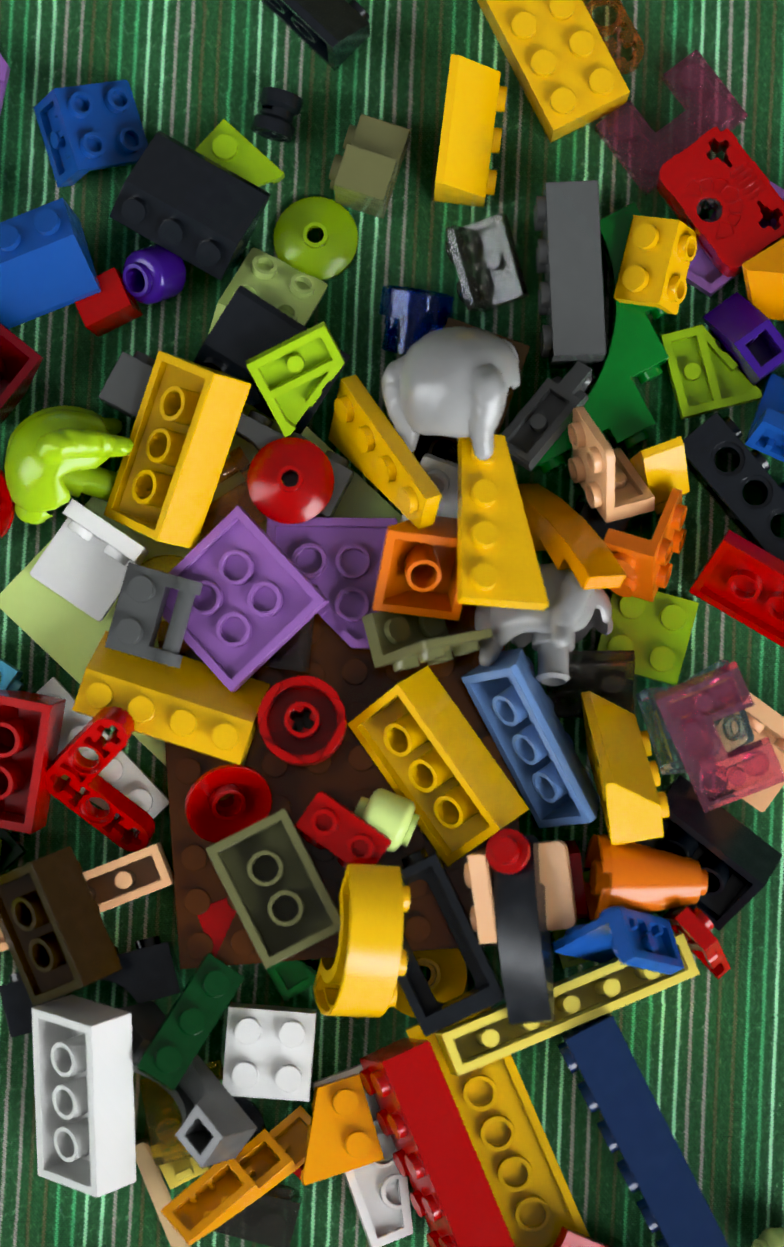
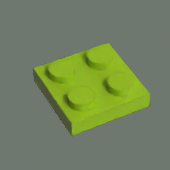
M657 591L653 602L633 596L622 597L612 592L610 602L612 605L613 629L607 636L600 634L593 663L677 686L699 603Z

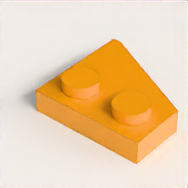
M353 1074L315 1087L312 1102V1119L308 1126L306 1143L308 1144L304 1169L301 1170L300 1175L302 1185L306 1186L383 1160V1152L359 1074Z

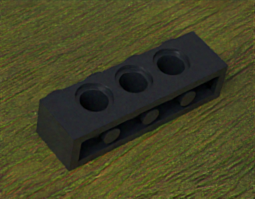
M716 412L683 440L687 469L748 541L784 561V538L775 536L770 528L773 517H784V482L777 484L767 472L770 469V465L766 459L755 449L750 452L739 439L743 434L738 426L728 416L722 419ZM719 451L731 453L736 461L734 471L723 472L719 470L714 461L715 454ZM752 483L761 488L763 501L760 505H751L744 500L742 490L745 484Z

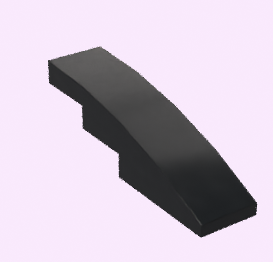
M533 835L525 836L530 845V857L522 870L514 874H503L492 868L499 957L509 1024L511 1025L555 1021L552 933L546 930L545 886L539 880L538 839Z

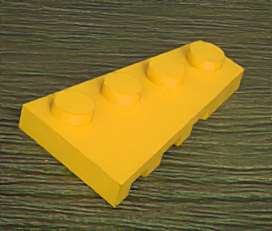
M357 375L341 378L337 398L334 400V413L328 439L418 529L434 525L442 494Z
M494 434V452L488 460L476 458L470 437L458 438L457 603L545 611L549 606L505 435Z

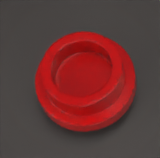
M513 829L497 831L490 837L486 845V858L489 865L494 870L503 874L519 872L525 867L530 857V845L527 838L522 833Z

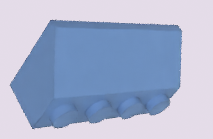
M522 647L502 651L493 665L488 667L478 665L463 675L461 679L538 827H557L585 824L594 821L597 818L600 801L593 786L592 777L584 769L576 754L571 737L565 732L554 711L552 700L544 692L540 682L536 680L534 665L525 655Z

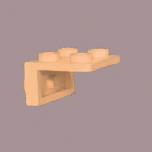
M583 406L573 408V423L568 425V435L573 446V457L568 459V469L573 482L579 483L585 491L589 506L592 509L596 508L606 523L655 511V496L622 449H613Z
M561 840L538 842L539 880L545 886L546 930L569 929L577 923V912L568 847ZM482 847L467 856L468 862L464 865V879L466 886L472 888L474 902L470 910L472 929L474 932H478L479 944L497 943L498 940L492 867L486 858V847Z

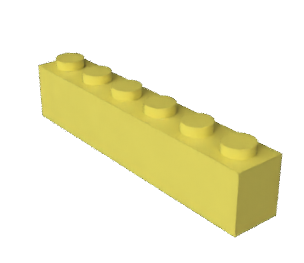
M674 934L684 969L672 975L623 965L615 957L553 983L554 1022L511 1025L509 1024L505 1003L435 1032L434 1034L450 1074L456 1076L463 1075L700 975L684 934Z

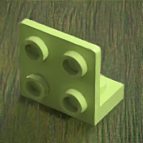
M252 248L219 299L208 334L212 331L240 285L303 326L307 324L325 294L328 285L326 282L302 273L257 248Z

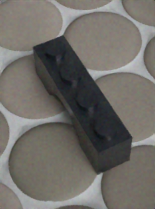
M160 935L135 941L136 950L119 954L117 946V956L123 969L99 979L111 981L122 986L133 996L138 1004L179 994L184 989L173 943H161ZM19 972L8 975L10 983L0 986V995L11 1038L32 1033V1007L35 1006H33ZM74 991L69 992V993L64 994V995H61V996H59V997H56V998H54V999H51V1000L46 1001V1002L41 1003V1004H45V1003H48V1002H51V1001H54V1000H57V999H60V998L69 996V995H71Z

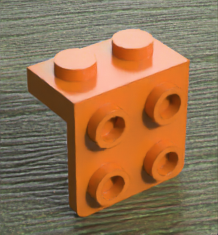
M672 489L651 540L611 528L608 529L604 542L627 576L620 588L607 589L622 597L633 596L653 602L658 588L665 589L667 587L673 564L669 563L673 552L680 554L687 534V529L682 528L688 509L686 505H682V490Z

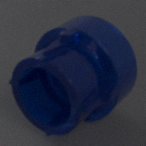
M383 285L378 312L381 315H385V329L381 349L406 354L408 349L423 336L435 330L443 329L448 317L452 318L455 296L417 288Z

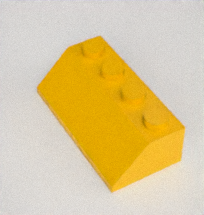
M158 351L129 437L133 442V449L130 454L122 458L104 516L156 541L193 549L197 545L251 384L215 369L163 351Z
M105 631L86 667L72 708L73 711L93 718L105 707H120L132 716L135 723L134 732L232 764H245L258 725V709L271 684L250 678L236 692H230L204 662L183 656L180 668L106 648L105 644L109 632Z
M429 666L424 667L395 685L347 724L394 792L413 801L415 805L414 813L420 815L417 823L447 867L529 810L526 803Z

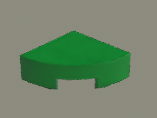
M302 960L282 961L266 969L284 1001L314 985L317 974L316 969Z

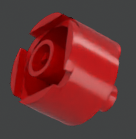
M295 676L274 684L266 692L258 709V728L264 744L277 758L295 766H311L327 760L339 749L346 734L347 716L341 698L328 683L313 676ZM306 710L310 711V720L314 723L311 729L303 728L300 732L294 731L296 724L291 719L295 713L302 715Z

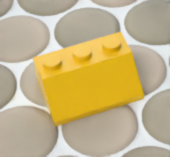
M451 54L435 178L434 201L484 207L486 195L494 196L497 170L489 169L491 153H500L503 128H496L494 125L496 111L505 112L508 87L499 86L500 71L455 54Z
M590 691L581 692L587 754L611 845L664 837L662 818L670 817L669 806L665 791L657 792L656 787L661 786L656 760L648 761L647 758L652 756L648 731L639 730L635 714Z

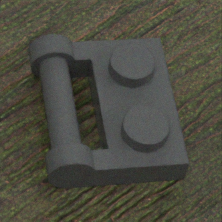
M128 562L105 647L180 668L183 655H180L179 652L195 595L200 596L203 583ZM170 588L179 591L163 648L160 649L154 647L169 591Z

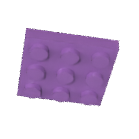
M238 505L168 573L203 583L200 596L195 595L183 640L230 692H236L329 602L252 517ZM170 588L162 616L168 623H170L179 591Z

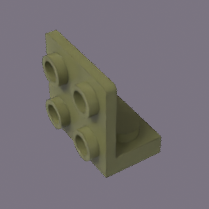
M381 611L362 617L374 667L392 665L394 672L420 666L419 661L420 663L427 662L428 666L451 661L454 659L452 652L454 656H460L479 651L478 642L493 637L491 628L449 636L445 619Z

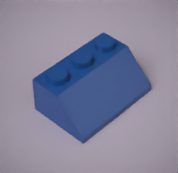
M63 197L0 223V323L6 328H13L101 292L80 219Z

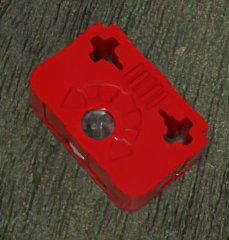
M717 126L708 130L697 141L679 154L674 155L661 166L657 179L659 194L678 219L696 232L698 245L722 275L727 277L739 275L743 272V263L784 238V201L728 128L722 132ZM710 150L714 153L723 151L725 153L723 161L718 157L710 160L708 158ZM704 207L707 211L715 210L717 212L714 218L715 221L712 222L710 219L702 220L699 217L701 208ZM762 218L767 221L774 218L777 221L775 228L767 226L763 229L760 226Z

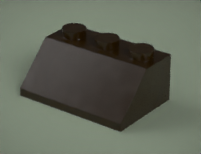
M71 846L29 862L0 876V929L33 1006L82 988L123 969L117 956L116 947L108 935L100 916L99 907L91 895L82 873V867L76 859Z

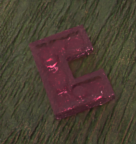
M697 49L664 73L661 78L684 107L685 111L655 133L632 102L628 100L595 126V131L645 195H648L657 188V179L661 166L674 155L679 154L693 144L708 130L717 126L721 132L726 128L732 131L748 118V114Z
M736 661L654 694L655 702L704 813L784 781V772L769 737L727 753L714 721L754 706Z

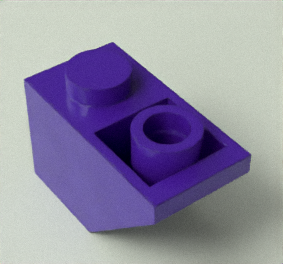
M738 292L702 317L753 386L784 364V338L769 318Z

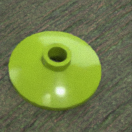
M307 197L291 204L279 217L274 229V248L278 259L294 269L322 281L329 280L341 274L353 261L358 247V231L354 219L341 204L324 197ZM312 229L321 230L324 234L323 239L317 243L309 241L307 238L309 231Z

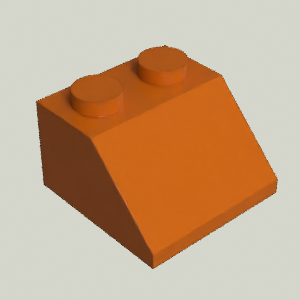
M436 516L434 525L418 529L410 520L387 526L372 603L373 611L459 621L462 604L457 603L458 518Z

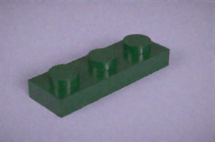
M206 954L134 1067L168 1090L174 1091L245 977L211 954Z

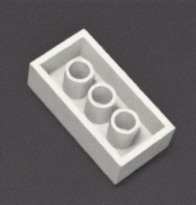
M74 995L32 1007L38 1176L96 1198L135 1183L136 1150L131 1013Z

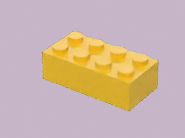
M477 0L550 143L626 105L630 91L583 0Z

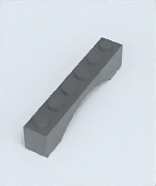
M122 351L98 398L103 404L136 420L155 359L139 351H136L134 356ZM252 410L248 416L241 414L235 431L237 436L253 445L258 451L274 440L286 438L283 434L271 429L273 421ZM293 432L291 435L287 436L301 438L310 441L296 432ZM327 450L325 454L334 472V490L329 503L319 514L320 517H333L354 477V472L347 468L350 461ZM288 471L282 476V481L287 487L295 486L298 483L299 476L293 471Z

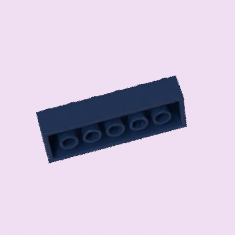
M607 1013L560 1033L564 1042L558 1044L557 1047L571 1073L580 1071L584 1081L578 1083L577 1086L591 1113L600 1111L604 1120L596 1124L611 1153L620 1151L623 1159L616 1162L627 1186L631 1193L639 1190L643 1197L636 1204L652 1233L660 1230L663 1238L656 1241L658 1247H729L613 1016Z

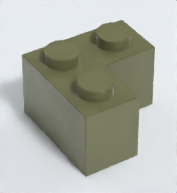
M361 114L357 126L350 124L343 144V149H345L344 155H335L329 173V179L331 180L330 189L334 190L335 202L344 207L384 219L410 141V129Z

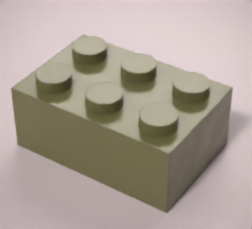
M284 808L205 849L265 969L340 931V913L287 809Z

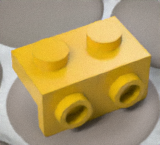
M633 215L613 298L620 303L657 307L667 314L676 315L680 303L686 296V276L690 261L694 259L697 251L696 232L680 220Z

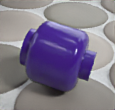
M158 244L133 251L126 258L123 266L124 286L130 295L140 303L153 304L175 297L183 290L186 282V268L183 259Z

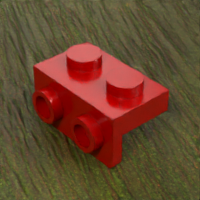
M319 791L295 825L296 828L302 831L301 836L316 848H326L338 857V863L345 869L348 863L377 865L391 844L389 837L324 791Z

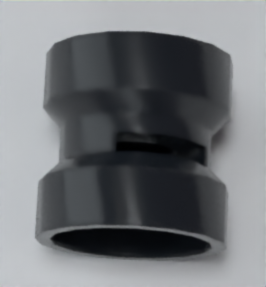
M264 87L259 99L262 109L259 114L254 116L251 130L264 138L289 143L295 130L292 125L293 117L300 114L303 99L294 93L280 88Z

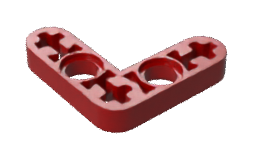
M109 706L100 710L53 759L46 771V790L119 847L126 851L136 852L146 848L155 831V822L145 810L98 775L126 746L135 730L134 720L127 711L120 707ZM116 727L117 729L109 735L107 740L102 736L106 728ZM85 746L93 749L99 759L89 760L83 757L78 747ZM65 774V775H67L69 778H67L66 780H64V779H62L61 777ZM82 787L85 788L83 794L79 792ZM98 797L103 799L110 809L100 810L94 807L89 798ZM116 813L119 814L117 820L114 819ZM134 827L137 830L135 832L130 831V829Z

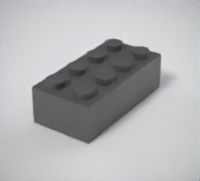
M598 180L546 182L543 195L536 196V205H534L535 231H542L543 239H538V248H536V272L544 273L545 282H540V290H538L539 316L546 315L547 325H542V332H540V357L548 358L549 369L572 368L578 360L588 367H600L606 355Z

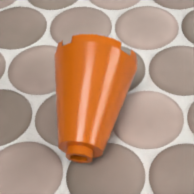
M606 834L591 836L584 867L590 868L589 882H584L587 916L590 920L594 921L600 918L599 914L603 910L613 906H624L625 909L652 913L694 905L698 903L700 896L706 895L708 874L705 869H701L698 860L635 842L611 845L609 835Z

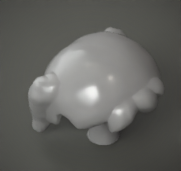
M447 327L426 334L414 343L405 355L391 362L386 367L381 378L383 399L395 430L412 453L415 451L420 434L424 436L442 435L455 437L457 441L458 438L470 437L476 458L488 460L494 452V432L499 425L506 405L508 389L510 386L513 389L520 386L519 357L516 348L508 340L501 339L487 330Z
M554 563L539 565L549 606L545 611L477 605L474 626L475 631L491 628L493 633L492 638L478 642L480 647V665L486 667L493 665L498 659L503 646L509 641L518 648L522 647V649L532 641V649L538 652V675L536 680L544 685L559 686L571 679L569 676V652L575 649V643L586 637L593 627L606 636L612 632V605L603 588L582 589L571 569L557 570Z

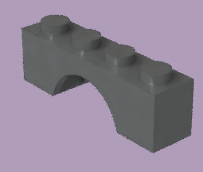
M154 1001L118 1008L130 1012L132 1016L134 1073L148 1078L150 1077L134 1066L166 1017ZM198 1055L195 1056L174 1091H170L162 1086L173 1097L181 1112L182 1124L175 1136L201 1168L235 1159L257 1129V1126Z

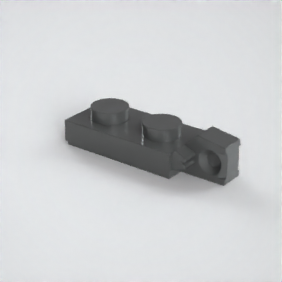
M578 360L564 378L558 375L552 380L547 378L501 433V435H505L510 457L513 461L531 472L573 421V408L584 407L589 399L586 392L595 381L592 375L593 370Z

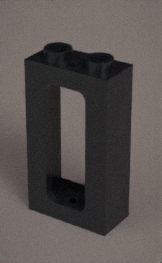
M425 848L401 859L404 867L400 868L402 884L408 885L416 880H425L428 883L475 980V986L472 990L445 1003L437 1001L403 932L402 949H405L407 952V969L405 975L398 976L397 979L426 1037L504 1000L505 993L483 945L479 944V937L472 929L470 918L438 852L435 851L428 855Z

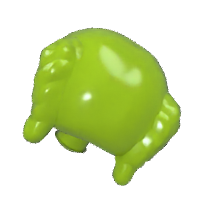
M67 405L45 408L24 419L10 435L4 463L7 488L11 499L15 503V512L18 518L32 525L44 523L46 519L53 517L47 511L55 510L61 505L70 502L71 496L78 498L81 493L108 502L117 472L99 466L108 458L126 456L133 449V442L130 438L117 435L122 430V422L114 418H104L92 410Z

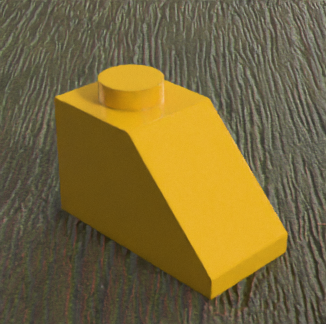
M681 436L641 450L629 460L655 496V512L657 515L662 514L673 488L682 490V497L690 492L685 448Z

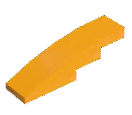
M538 483L518 484L535 551H547L557 570L571 569L582 589L620 588L627 575L608 546L587 521L562 498Z
M300 1105L270 1132L266 1129L261 1131L243 1147L235 1159L214 1164L160 1210L161 1213L190 1246L262 1197L304 1164L308 1144L306 1143L308 1126L311 1123L312 1117Z

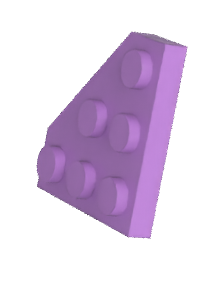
M314 517L300 524H282L267 518L266 534L329 601L317 614L351 649H370L362 617L370 613L380 612L372 610V603L387 526L397 524V518Z

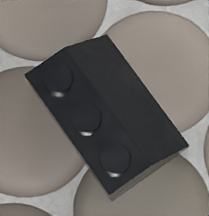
M261 0L334 71L370 36V23L367 21L370 17L355 0H351L349 3L346 0Z
M158 131L125 180L109 217L217 279L222 280L238 265L271 194L167 134Z
M240 285L203 343L194 363L250 383L251 387L245 403L254 406L276 421L246 366V360L308 328ZM341 349L339 350L345 364L333 380L326 384L321 396L312 407L310 406L296 424V429L293 432L302 434L351 356Z
M679 775L665 790L670 817L662 818L664 837L637 841L635 843L699 861L701 869H705L708 874V889L705 896H700L697 904L688 905V907L693 910L696 907L699 908L712 921L715 926L714 928L720 931L766 885L782 854L683 776Z

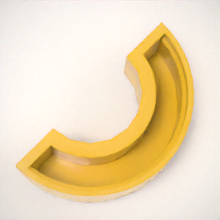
M348 863L339 892L340 932L336 958L321 957L313 985L314 997L319 1011L324 1016L380 1018L385 1014L388 1007H395L398 995L397 978L398 976H404L407 969V952L405 949H402L404 912H407L410 906V888L408 885L402 884L400 866Z

